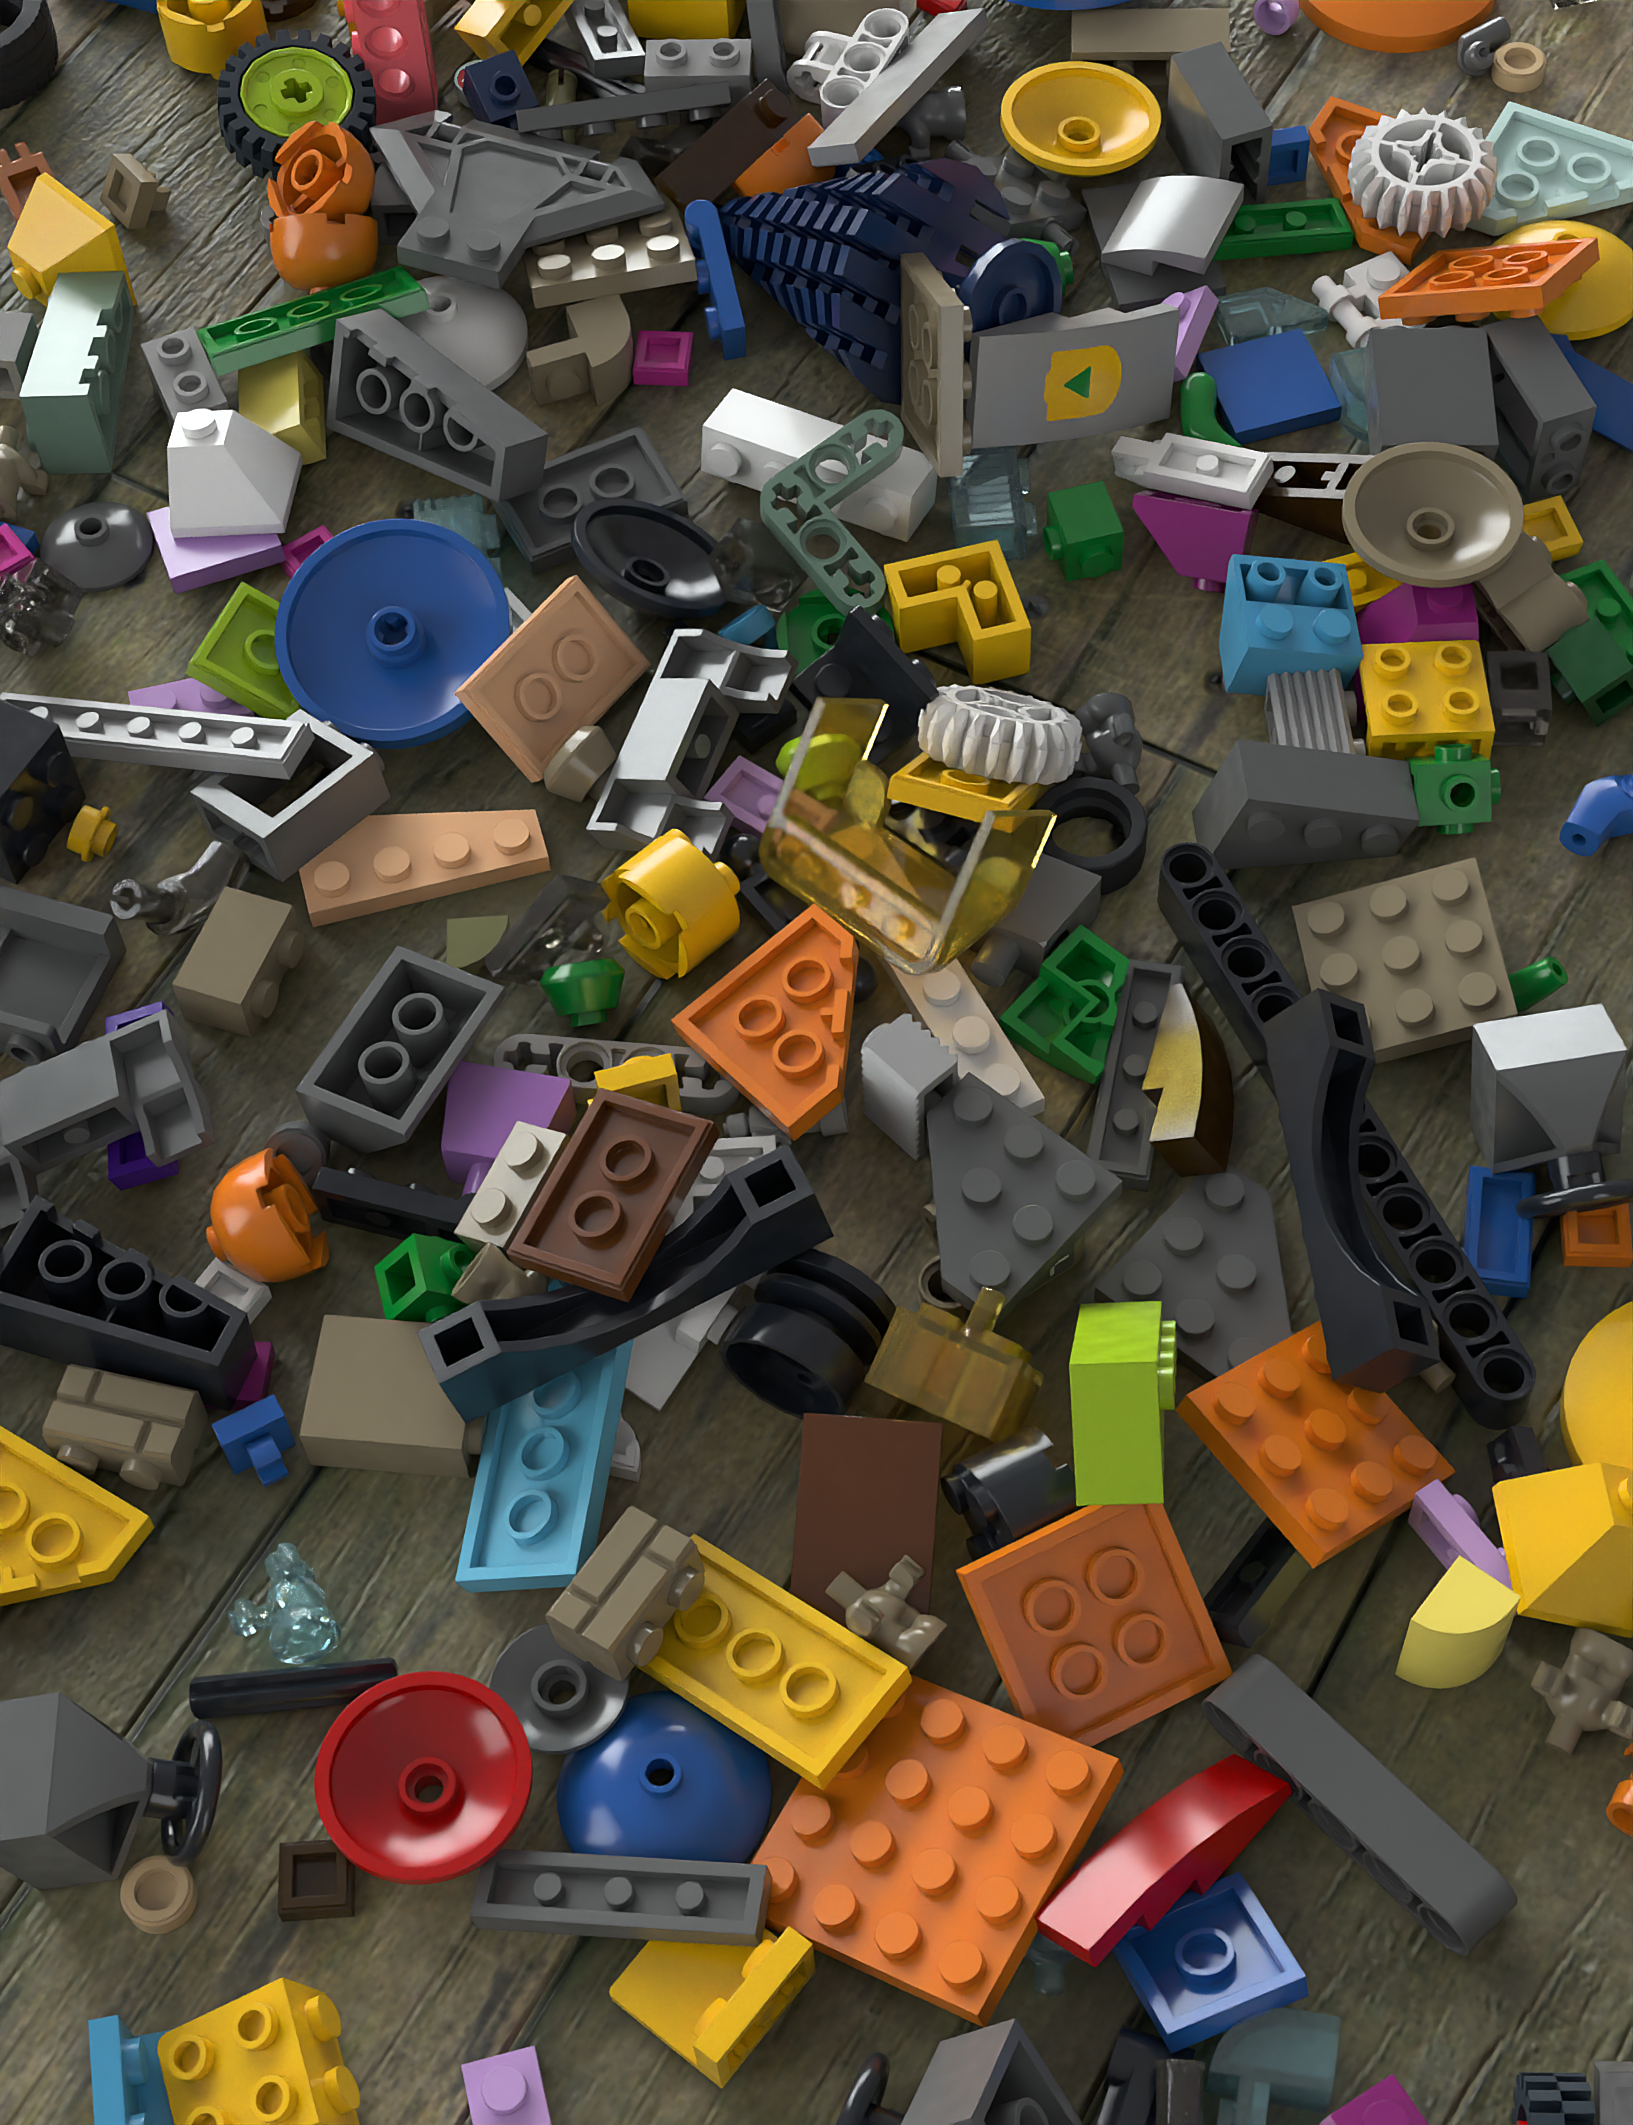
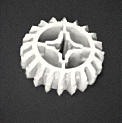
M1423 107L1419 114L1410 115L1407 111L1401 109L1396 119L1382 115L1378 125L1366 126L1364 134L1361 136V139L1356 140V145L1352 150L1348 180L1350 181L1349 188L1353 196V204L1361 206L1363 218H1377L1379 229L1389 226L1396 227L1400 237L1407 231L1418 232L1421 239L1424 238L1427 232L1433 231L1445 238L1450 227L1458 231H1464L1468 222L1480 220L1482 212L1485 210V207L1489 206L1490 199L1494 196L1498 166L1496 165L1497 158L1493 152V142L1483 139L1482 128H1468L1466 117L1456 120L1448 119L1446 110L1439 115H1430Z
M954 684L949 687L942 686L936 688L939 691V696L930 704H927L925 712L923 709L920 711L918 721L919 747L933 760L944 762L950 768L964 770L966 774H977L985 776L987 779H1000L1009 784L1013 781L1022 782L1027 785H1032L1036 782L1048 785L1053 782L1058 783L1067 780V777L1073 773L1075 761L1079 760L1082 742H1080L1082 733L1080 721L1074 715L1069 714L1064 708L1054 707L1051 702L1034 699L1033 696L1016 694L1012 690H997L991 686L989 688H981L971 684L967 687Z

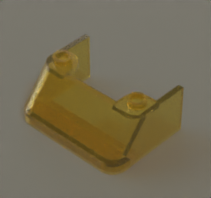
M817 697L760 841L759 855L762 867L770 878L809 906L815 903L853 935L855 939L907 975L938 973L1019 905L1057 815L1050 810L986 811L960 875L957 878L883 827L892 803V799L887 798L890 782L886 774L869 762L867 758L889 704L881 699Z

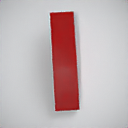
M1235 1753L1189 1778L1130 1821L1061 1885L1034 1916L1039 1933L1096 1968L1135 1923L1151 1931L1188 1888L1203 1896L1293 1793L1290 1783Z

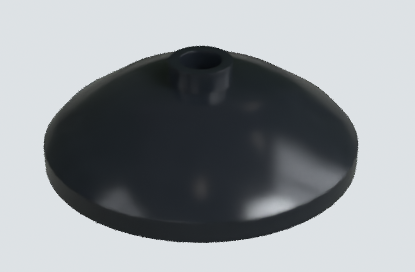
M601 499L584 506L577 514L572 525L571 543L586 573L612 597L636 611L668 619H699L714 615L725 609L735 594L738 585L737 571L724 548L702 528L663 507L633 499Z

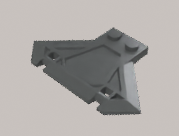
M439 110L368 128L369 135L417 215L397 245L399 264L500 290L529 247L665 209L664 201L637 160L620 156L612 164L598 161L600 151L530 133H519L518 130L474 119L465 126L451 124L453 115Z

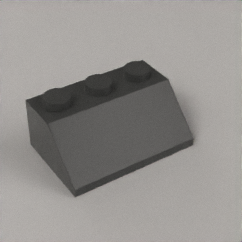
M397 945L295 1090L309 1123L315 1125L325 1135L329 1136L331 1140L364 1154L407 1142L507 995L505 987Z

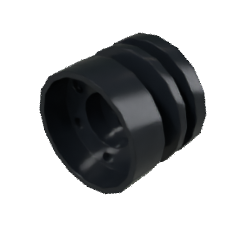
M810 1248L767 1270L766 1276L761 1278L753 1294L756 1303L744 1306L719 1351L725 1367L740 1384L764 1402L802 1420L804 1419V1413L843 1416L846 1414L866 1378L864 1367L875 1363L884 1347L883 1343L887 1342L899 1320L895 1304L872 1279L838 1257Z

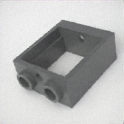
M1538 315L1527 318H1508L1482 326L1487 331L1499 441L1498 456L1526 501L1549 494H1561L1572 487L1579 486L1597 409L1593 399Z
M301 709L297 710L286 720L309 722L315 739L290 780L215 772L190 791L209 836L280 882L289 878L391 798L382 775L385 771V765L379 754L369 744L365 742L361 744L356 743L343 735L332 722L328 720L321 722ZM314 762H318L333 771L274 818L256 808Z

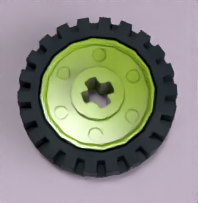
M288 29L277 30L276 41L274 42L265 33L256 37L255 48L248 42L244 43L238 48V57L231 55L226 61L225 71L221 70L217 88L218 119L221 135L224 137L225 146L230 154L235 152L236 161L241 166L246 168L252 163L254 175L264 179L267 173L272 171V178L277 182L278 172L282 165L274 160L279 149L292 133L306 123L318 121L322 125H328L329 121L338 124L350 132L369 151L372 145V138L369 135L368 128L376 126L377 113L373 78L370 71L365 70L364 61L360 56L356 54L351 57L350 47L341 41L332 48V37L320 33L317 41L314 42L311 41L310 30L299 29L297 39H290Z

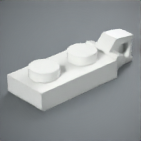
M1166 433L1162 440H1155L1154 442L1121 436L1111 451L1116 476L1133 481L1146 488L1248 510L1252 509L1274 471L1272 456H1269V453L1172 433Z

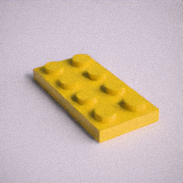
M693 1533L690 1538L698 1547L705 1570L702 1591L688 1610L681 1611L677 1609L663 1627V1640L654 1658L643 1667L637 1664L635 1666L821 1790H824L912 1683L908 1667Z

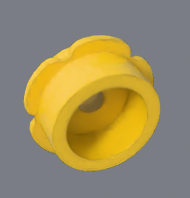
M84 805L78 813L68 837L67 849L80 854L82 861H92L95 854L105 858L110 852L119 828L118 824L110 821L111 809L104 806L100 811L91 806Z

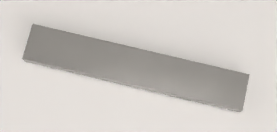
M985 8L938 14L807 148L812 166L825 167L860 163L986 30L989 23Z
M2 692L0 695L1 700L58 724L70 756L290 780L315 739L309 722Z

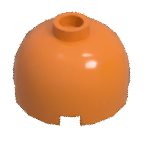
M808 113L787 131L778 142L760 156L731 186L740 197H753L755 194L771 191L783 194L785 189L832 180L836 173V165L825 167L812 166L807 150L825 130Z
M318 121L306 123L292 133L279 149L274 160L282 165L278 172L277 182L271 178L268 179L269 205L278 217L306 213H327V221H337L345 224V213L363 215L367 210L373 197L376 175L374 164L368 151L350 132L334 122L329 121L328 125H322Z
M306 213L279 217L273 220L274 225L269 224L273 264L281 279L292 288L312 294L371 275L375 267L378 253V222L371 217L345 213V224L337 221H327V213Z
M267 1148L229 1169L214 1190L210 1205V1216L213 1225L207 1227L206 1234L213 1253L221 1262L230 1261L239 1272L257 1282L284 1283L304 1277L325 1267L329 1260V1241L326 1230L313 1238L309 1215L319 1210L302 1176L284 1154L272 1158L273 1149Z

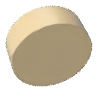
M1513 42L1505 44L1494 54L1491 77L1497 86L1510 92L1523 93L1534 90L1543 81L1546 57L1539 48L1529 43Z
M165 1855L150 1856L136 1863L124 1877L120 1890L121 1904L129 1919L137 1928L151 1934H164L181 1927L191 1917L198 1899L196 1883L187 1867L172 1865Z

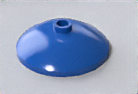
M654 1691L628 1698L621 1717L608 1733L583 1749L567 1753L558 1780L557 1810L565 1840L572 1853L746 1864L759 1847L769 1823L772 1809V1781L769 1765L763 1750L674 1691ZM657 1769H668L674 1773L673 1779L664 1786H655L648 1781L650 1774Z

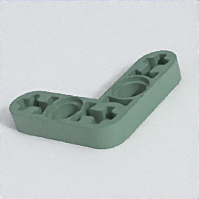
M882 409L869 410L856 417L770 478L764 484L760 494V516L764 524L834 607L845 617L857 605H860L869 615L876 614L882 608L885 599L886 579L882 570L830 510L888 469L899 459L904 441L903 425L898 417ZM871 431L877 437L887 433V447H883L878 442L871 444L862 451V465H860L855 454L866 446L868 432ZM836 460L846 466L848 476L839 483L830 484L822 481L817 476L815 470L821 462ZM777 496H781L786 501L794 497L797 498L796 513L804 523L798 532V519L788 508L784 507L778 511L775 510ZM822 534L831 536L839 545L838 552L828 559H819L812 556L806 548V543L811 537ZM850 559L847 574L859 586L867 582L870 584L869 598L867 599L859 593L851 597L848 596L849 580L841 569Z

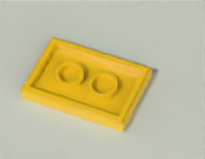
M923 752L891 776L887 798L1007 829L1048 791L1049 784L1044 785L1036 782L1032 785H1027L1022 782L1013 781L1009 784L1000 779H987L985 776L977 774H966L964 770L947 767L944 762L935 761Z

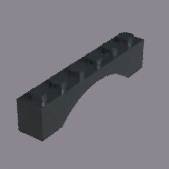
M1317 988L1262 1024L1268 1051L1267 1058L1272 1071L1279 1106V1120L1283 1127L1291 1167L1290 1176L1295 1187L1302 1222V1236L1307 1248L1314 1283V1297L1319 1308L1326 1344V1358L1331 1369L1332 1379L1335 1382L1381 1394L1441 1362L1428 1299L1408 1285L1387 1261L1372 1233L1362 1201L1358 1169L1359 1128L1366 1091L1376 1063L1364 1004Z
M787 1143L725 1175L711 1195L681 1225L664 1237L629 1303L572 1284L546 1293L518 1298L478 1300L417 1331V1334L438 1384L465 1424L834 1237V1234L810 1183Z

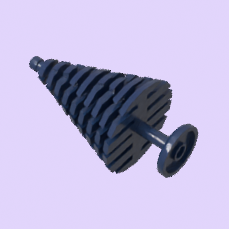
M944 157L901 165L907 170L897 168L891 176L887 173H878L877 175L874 173H860L850 178L842 177L822 183L817 182L785 189L783 194L771 191L755 194L753 197L746 196L729 200L725 205L712 203L718 212L728 256L803 326L807 334L821 344L826 352L839 361L881 402L901 405L900 254L923 252L936 270L941 271L946 283L950 288L955 289L957 297L964 306L969 307L972 317V333L1050 312L1060 314L1062 280L1055 258L1041 244L1018 238L1007 239L969 216L972 207H975L974 203L992 214L1011 221L1001 192L975 165ZM958 253L975 261L971 269L955 260ZM971 341L964 342V359L968 363L970 361Z

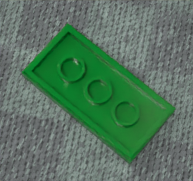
M397 266L199 329L196 334L212 369L217 376H221L334 340L336 319L380 308L395 319H399L430 309L425 289L403 267Z

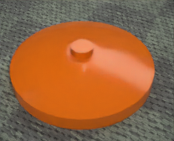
M1298 0L1299 6L1305 15L1325 33L1355 47L1385 53H1415L1450 45L1458 41L1464 33L1480 26L1492 12L1496 0Z

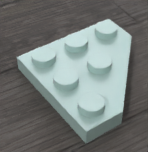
M1509 101L1485 139L1493 142V152L1497 158L1498 174L1494 196L1490 199L1489 206L1485 207V210L1482 212L1480 220L1470 221L1466 227L1492 236H1498L1531 223L1562 220L1633 202V142Z

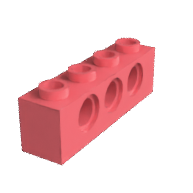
M344 0L347 23L356 22L357 31L352 32L353 56L356 54L360 56L364 61L365 70H369L373 78L377 111L376 126L438 110L439 86L424 0Z

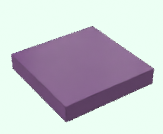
M169 506L147 513L153 535L175 594L286 561L277 533L173 538L170 529Z

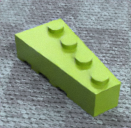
M1162 1301L1088 1303L1080 1305L1069 1362L1077 1506L1164 1503L1165 1410H1175L1177 1335L1176 1320L1163 1321Z

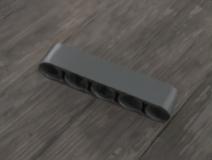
M1252 1654L1201 1703L1202 1710L1208 1721L1247 1761L1290 1783L1293 1793L1288 1799L1426 1930L1452 1952L1461 1956L1468 1955L1517 1905V1896L1513 1888L1496 1868L1267 1658L1259 1654Z

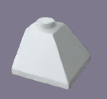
M195 409L190 412H178L167 446L170 529L173 538L285 533L303 463L301 453L234 410L210 411L208 409Z

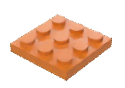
M1594 237L1438 250L1378 297L1381 320L1401 318L1403 325L1415 326L1432 322L1436 319V316L1455 315V320L1458 322L1477 321L1488 317L1490 312L1509 311L1512 318H1527L1539 315L1545 311V307L1550 302L1563 296V291L1572 283L1581 280L1582 275L1600 260L1598 239Z
M1320 1320L1186 1394L1175 1410L1313 1569L1410 1509L1417 1491L1437 1478L1445 1487L1457 1472L1385 1392L1380 1394L1333 1381L1331 1369L1326 1358V1344Z
M1162 1503L1090 1505L956 1570L1018 1718L1086 1746L1092 1747L1227 1679L1233 1673Z

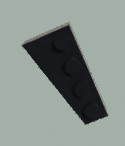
M37 1194L0 1252V1345L68 1365L75 1364L196 1390L199 1392L203 1404L231 1411L258 1356L248 1315L245 1311L181 1275L174 1278L153 1267L151 1258L133 1248L125 1251L102 1238L98 1228L80 1218L76 1222L66 1218L56 1211L53 1203Z

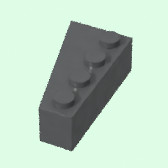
M382 308L336 319L326 418L327 428L498 502L542 488L549 436L547 432Z

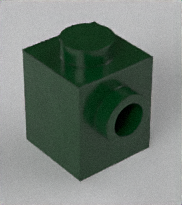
M1597 616L1584 625H1576L1568 629L1560 636L1556 644L1545 651L1557 668V671L1548 676L1556 690L1568 706L1579 700L1597 726L1633 703V666Z

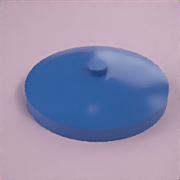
M405 518L383 519L357 525L339 533L318 547L301 564L288 583L278 608L275 623V649L284 681L306 713L321 722L325 720L332 722L343 735L358 744L365 742L372 748L403 749L430 743L447 736L474 717L454 692L513 634V619L508 597L499 576L487 558L471 542L458 533L431 522Z

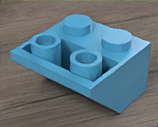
M1232 554L1228 565L1218 645L1226 693L1265 696L1267 677L1274 672L1278 675L1284 672L1292 675L1296 671L1304 674L1308 670L1316 673L1321 669L1328 672L1333 668L1340 671L1343 691L1346 690L1360 661L1363 659V652L1345 564Z

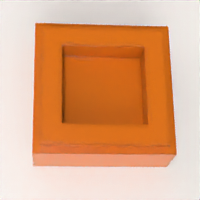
M1629 1203L1582 1213L1570 1211L1560 1216L1563 1266L1630 1268L1633 1260Z

